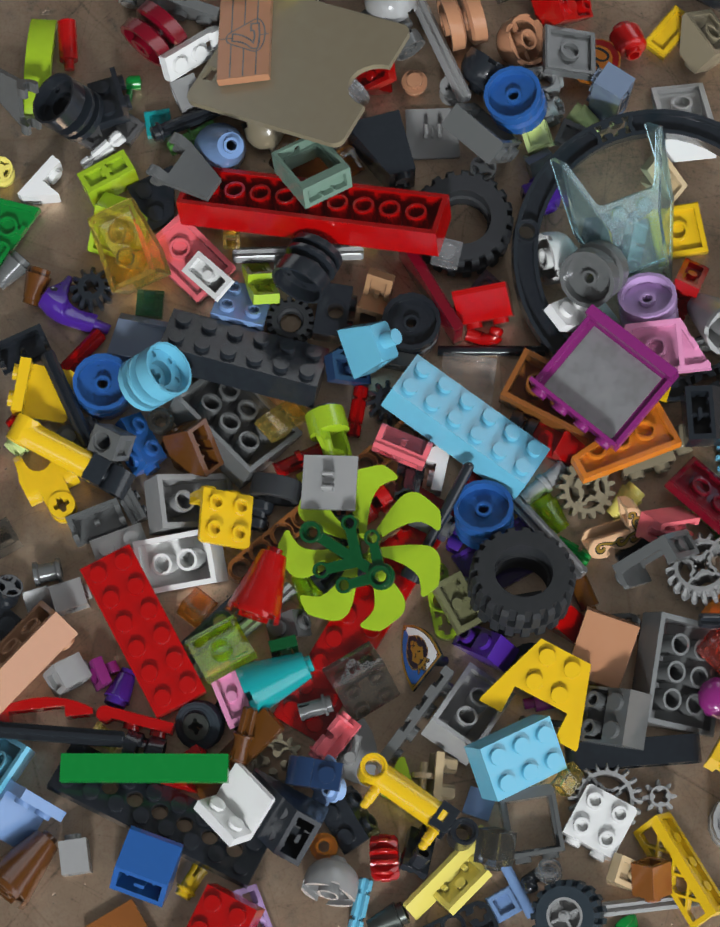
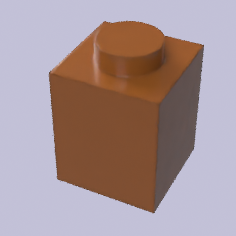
M647 856L632 862V896L644 898V901L648 903H657L661 901V898L671 895V861Z

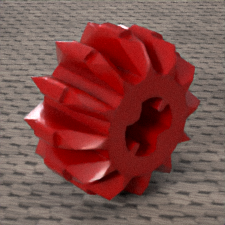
M388 834L372 836L369 844L372 878L375 881L382 882L397 880L400 876L398 838L395 835Z

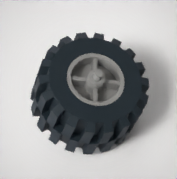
M558 880L555 883H549L544 886V891L538 892L536 895L538 900L533 901L531 906L535 908V913H530L531 920L535 919L536 924L532 927H602L603 924H607V918L604 917V912H607L606 905L602 906L601 901L604 899L601 894L595 893L596 889L592 885L588 886L586 882L581 880Z

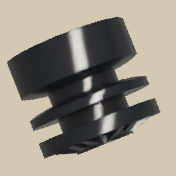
M56 73L44 81L33 101L35 119L71 142H81L92 135L101 123L104 113L102 97L66 73Z
M299 232L292 237L290 244L285 250V255L281 256L276 264L272 277L276 285L290 297L304 303L316 304L322 300L329 288L330 281L334 279L337 271L340 269L343 259L337 248L328 240L309 232Z

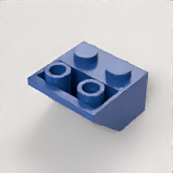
M131 825L115 864L109 888L162 907L172 889L184 844Z

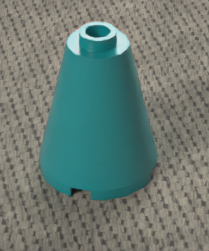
M302 652L242 663L235 666V671L241 687L249 700L250 707L256 708L259 713L264 707L271 709L312 678L311 672L315 671L309 655L304 657Z

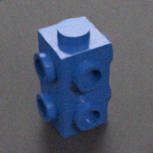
M138 412L120 418L115 426L136 435L129 460L125 461L132 474L135 476L142 474L150 476L159 471V465L167 456L142 413Z

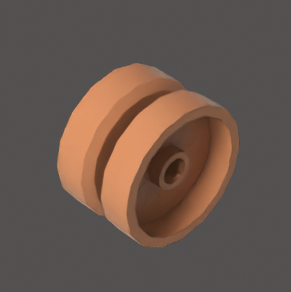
M436 0L440 26L451 52L465 49L467 38L473 46L488 42V29L480 0Z

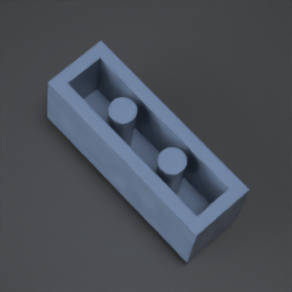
M608 61L603 69L599 67L591 79L593 83L589 88L590 93L586 99L589 102L588 108L601 121L624 113L627 109L636 78Z

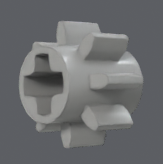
M546 93L548 105L544 120L547 121L548 126L551 128L561 123L560 119L564 117L565 106L558 96H549Z
M657 779L654 788L648 784L645 785L644 788L648 791V794L642 796L641 799L643 801L647 800L649 804L646 811L654 808L657 809V814H662L664 806L668 810L673 809L669 802L670 799L676 798L677 795L670 793L671 783L661 786L660 780ZM653 792H663L664 796L662 797V799L665 802L660 801L658 803H655V795L653 794Z

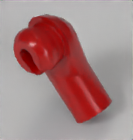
M491 326L489 334L476 329L467 330L464 340L482 346L499 344L503 339L501 337L504 330L497 326Z

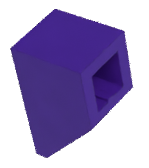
M479 625L458 636L456 635L452 642L455 647L485 665L503 673L508 671L520 651L501 634Z

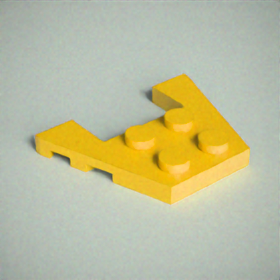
M541 638L480 697L479 701L502 712L514 687L529 693L566 713L556 736L560 744L577 751L591 664Z

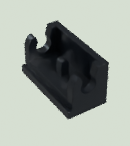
M40 323L0 341V368L5 376L13 373L14 364H19L21 357L32 358L34 364L42 360L41 355L52 350Z

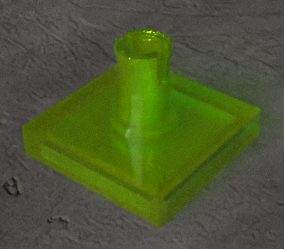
M234 615L185 641L208 684L258 658Z

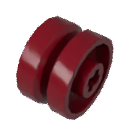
M145 0L136 10L137 18H128L120 27V30L125 39L140 55L154 65L161 67L158 56L186 41L188 38L181 25L166 10L153 1Z

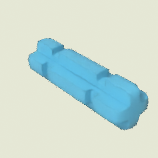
M364 877L359 878L358 894L355 903L353 902L350 914L352 919H349L348 927L364 926L362 921L366 917L370 899L368 894L372 890L373 880Z

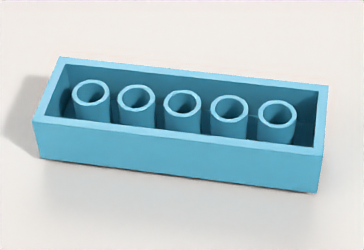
M418 354L381 404L386 410L463 465L465 462H472L474 473L484 480L495 481L504 486L511 494L513 501L527 485L550 451V448Z

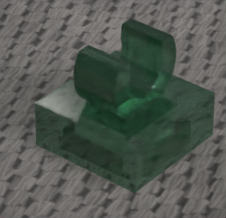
M138 289L135 315L151 319H163L165 292Z

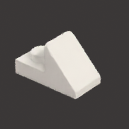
M51 155L17 193L22 204L35 205L61 202L59 194L49 186L50 184L54 185L62 176L63 168L61 162L56 157Z
M199 250L181 270L217 302L235 282Z
M435 445L430 451L425 466L433 468L435 471L429 470L426 486L431 487L430 493L441 497L449 454Z

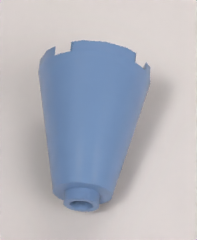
M210 124L199 132L194 141L195 148L212 167L238 169L244 161L246 155L244 138L235 127L229 124Z

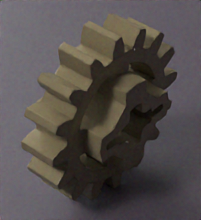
M566 466L568 474H559V478L563 482L562 484L555 485L556 488L561 489V493L556 496V499L564 500L560 507L562 509L570 508L568 513L570 516H575L578 512V519H585L586 515L590 519L596 518V512L599 514L606 513L603 506L612 505L608 497L614 496L616 492L611 491L609 487L614 485L615 482L608 481L607 477L609 475L582 484L581 480L575 477L577 473L574 467ZM583 485H587L588 495H584ZM569 488L571 489L572 498L570 497ZM588 501L596 503L589 508H583Z

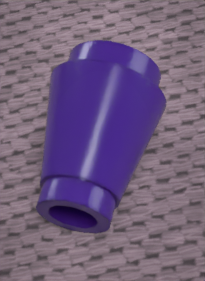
M121 668L104 693V703L106 705L122 710L130 705L135 682V675L131 669Z

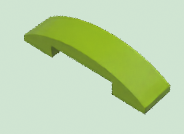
M31 19L25 54L24 79L37 81L39 88L52 75L57 20ZM28 91V98L23 99L24 115L34 116L33 101L36 94Z

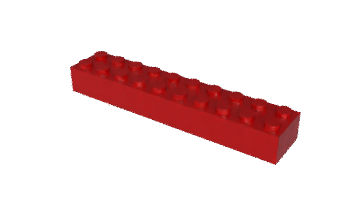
M212 167L222 182L209 201L180 191L176 201L182 225L292 238L294 234L299 232H309L334 244L438 257L452 218L449 194L352 183L353 187L305 209L277 174ZM297 177L300 181L308 179L305 177Z

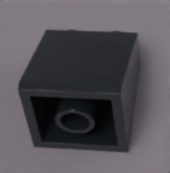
M395 110L359 119L348 137L349 147L384 187L410 190L411 187L415 186L416 168L400 111Z

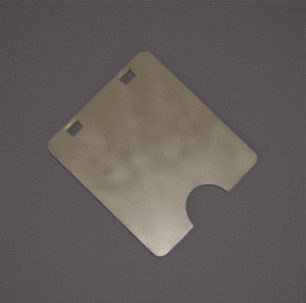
M273 0L271 79L218 86L216 73L211 81L207 80L206 78L212 70L217 72V47L188 91L187 98L192 106L332 148L340 147L346 142L365 111L364 105L357 103L349 95L351 83L357 76L373 69L390 70L410 38L409 28L401 23L316 0Z

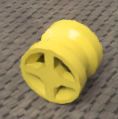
M0 156V188H7L15 181L16 174L11 161L6 157Z

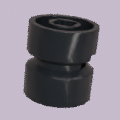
M129 729L121 753H138L140 747H144L143 753H165L167 739L153 735L146 738L144 733Z

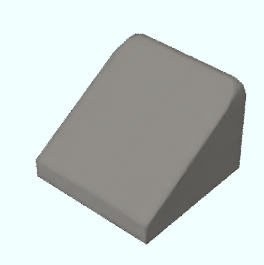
M48 585L22 592L28 613L41 600L55 610Z

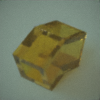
M223 230V249H240L241 232Z
M573 761L566 764L567 769L558 772L557 776L550 783L560 796L570 797L581 784L584 773Z

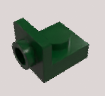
M295 635L268 641L272 658L299 653Z

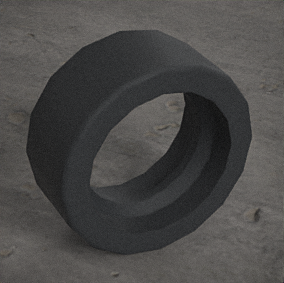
M257 472L253 473L249 495L255 499L270 502L273 505L295 507L300 501L302 483L299 480L280 474Z

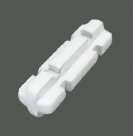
M119 130L114 131L109 136V139H105L90 152V156H85L80 161L81 166L86 169L107 158L116 150V147H120L126 142L124 135Z

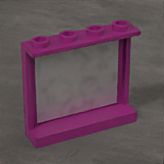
M591 304L585 312L587 317L536 378L534 379L531 376L529 381L533 386L531 391L542 400L547 397L554 403L552 407L564 417L566 414L570 415L575 419L573 424L584 433L589 430L596 436L594 440L602 448L608 450L610 447L616 452L677 380L679 373L670 363Z

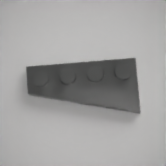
M118 0V3H121L126 8L135 9L145 0ZM150 0L161 6L178 21H186L187 19L195 21L203 27L219 26L220 7L199 0Z

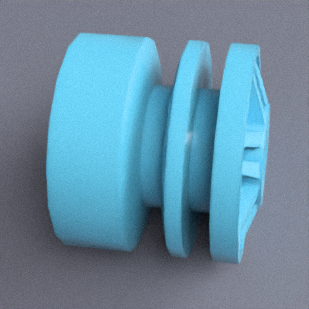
M157 342L124 361L118 372V382L122 394L133 407L141 411H152L186 392L192 378L190 364L185 355L176 346L168 342Z

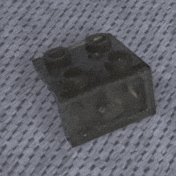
M370 641L322 669L325 677L336 691L347 714L355 721H359L400 695L384 661Z

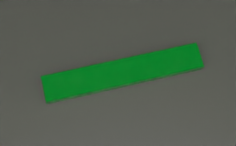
M61 753L59 781L61 783H229L230 755Z

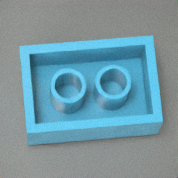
M532 714L464 746L481 797L486 800L499 802L567 769L551 718L546 715Z

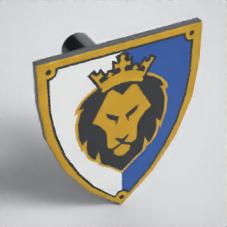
M403 625L401 638L402 665L411 690L415 692L435 666H447L449 659L447 656H443L438 643L428 631L416 625Z

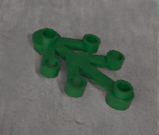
M345 515L341 519V527L345 530L349 548L325 534L322 525L316 521H307L301 525L299 535L304 542H318L343 558L342 560L329 563H316L312 570L315 577L322 579L328 577L331 573L357 567L366 574L354 578L347 576L338 578L335 583L338 592L349 593L353 588L371 585L377 590H386L393 585L395 572L389 564L384 563L380 547L382 541L380 531L370 529L364 534V541L370 548L371 563L363 558L357 533L359 519L355 515ZM348 518H352L354 520V526L352 528H348L346 526V520ZM311 527H315L317 529V535L315 537H311L309 534V529ZM372 532L377 535L375 543L369 540V535ZM320 565H323L326 568V572L324 575H320L318 573V567ZM380 571H384L386 574L384 581L378 579ZM342 580L348 581L349 587L347 590L341 588Z

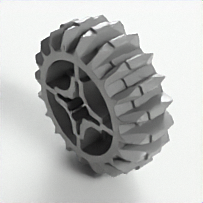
M699 532L697 535L698 539L693 541L699 552L704 553L668 564L666 560L667 565L670 567L665 569V573L669 576L667 579L669 586H674V594H681L683 601H687L691 597V602L694 605L698 603L699 599H702L703 605L707 606L708 599L712 598L714 603L719 602L720 573L714 566L716 564L715 559L717 556L720 557V537L714 541V535L710 532L707 538L704 539L703 534ZM684 564L691 571L688 582L681 577V570ZM706 582H711V583H712V584L707 585V586H702V585H703L704 583H706Z
M608 763L603 770H600L596 764V769H593L592 773L587 768L582 770L585 778L579 774L574 776L579 786L576 784L569 785V789L575 791L576 795H568L567 800L575 801L576 804L569 806L568 810L570 812L574 811L587 783L593 784L610 794L616 792L615 797L626 792L627 803L632 806L643 803V799L634 797L635 794L641 793L642 789L641 787L632 789L631 785L637 782V778L633 777L628 781L625 778L630 772L628 769L619 774L620 767L618 765L611 771L609 770ZM608 777L616 780L620 785L608 789L601 782L599 783L596 778ZM636 808V810H637V814H636V815H640V814H641V810L638 809V808ZM635 819L632 821L631 825H634L636 823Z

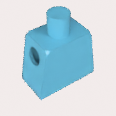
M386 321L357 324L337 331L354 379L372 374L398 357L396 345L402 342V335L398 329L390 330Z

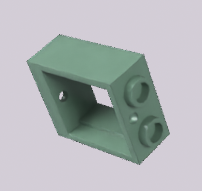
M301 138L271 153L275 173L305 209L353 187L349 165L332 147ZM317 157L329 168L304 181H300L291 171Z

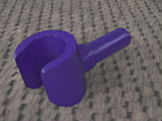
M454 529L445 547L448 551L456 554L460 551L463 543L457 538Z

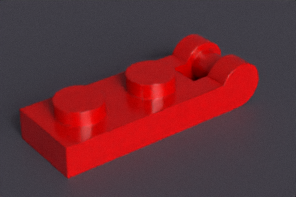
M107 705L100 706L96 711L97 718L105 725L116 721L123 723L122 728L126 730L130 729L139 732V728L150 730V736L166 738V735H174L175 724L172 722Z

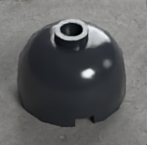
M472 46L467 50L461 62V73L464 79L469 82V89L478 95L482 91L484 92L485 85L493 74L500 69L506 68L498 61L496 62L490 56Z

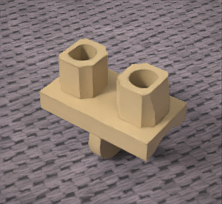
M442 751L430 753L429 766L428 762H420L419 772H411V778L418 779V786L439 801L454 800L455 785L442 783L443 773L456 774L458 760L445 756V752Z

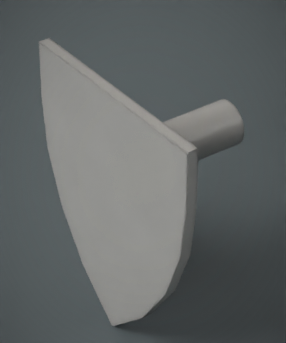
M365 718L357 721L362 727L336 758L337 762L344 763L342 778L360 785L363 784L358 780L357 768L362 758L366 754L377 753L372 730ZM366 765V771L371 775H375L376 766Z

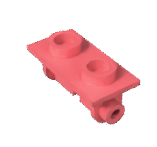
M342 711L340 714L337 713L336 718L328 726L326 734H322L316 743L309 747L311 750L308 755L315 759L324 760L326 755L329 754L336 759L362 725L345 711Z

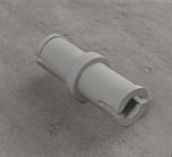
M558 460L545 473L535 476L536 480L521 491L519 495L531 506L543 494H549L553 491L552 487L561 480L559 474H568L565 468L566 465L561 460Z

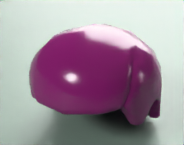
M713 677L702 684L698 692V700L704 714L717 720L720 719V677Z

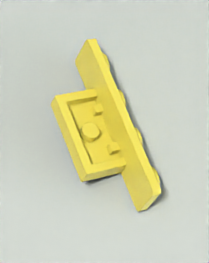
M483 825L478 826L479 835L469 849L465 851L455 850L450 853L448 858L403 903L405 909L416 920L436 901L454 915L492 876L490 871L477 860L489 848L487 843L494 840Z

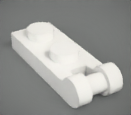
M219 26L208 27L158 56L164 79L172 82L208 61L218 47ZM210 40L211 45L207 47L206 42Z

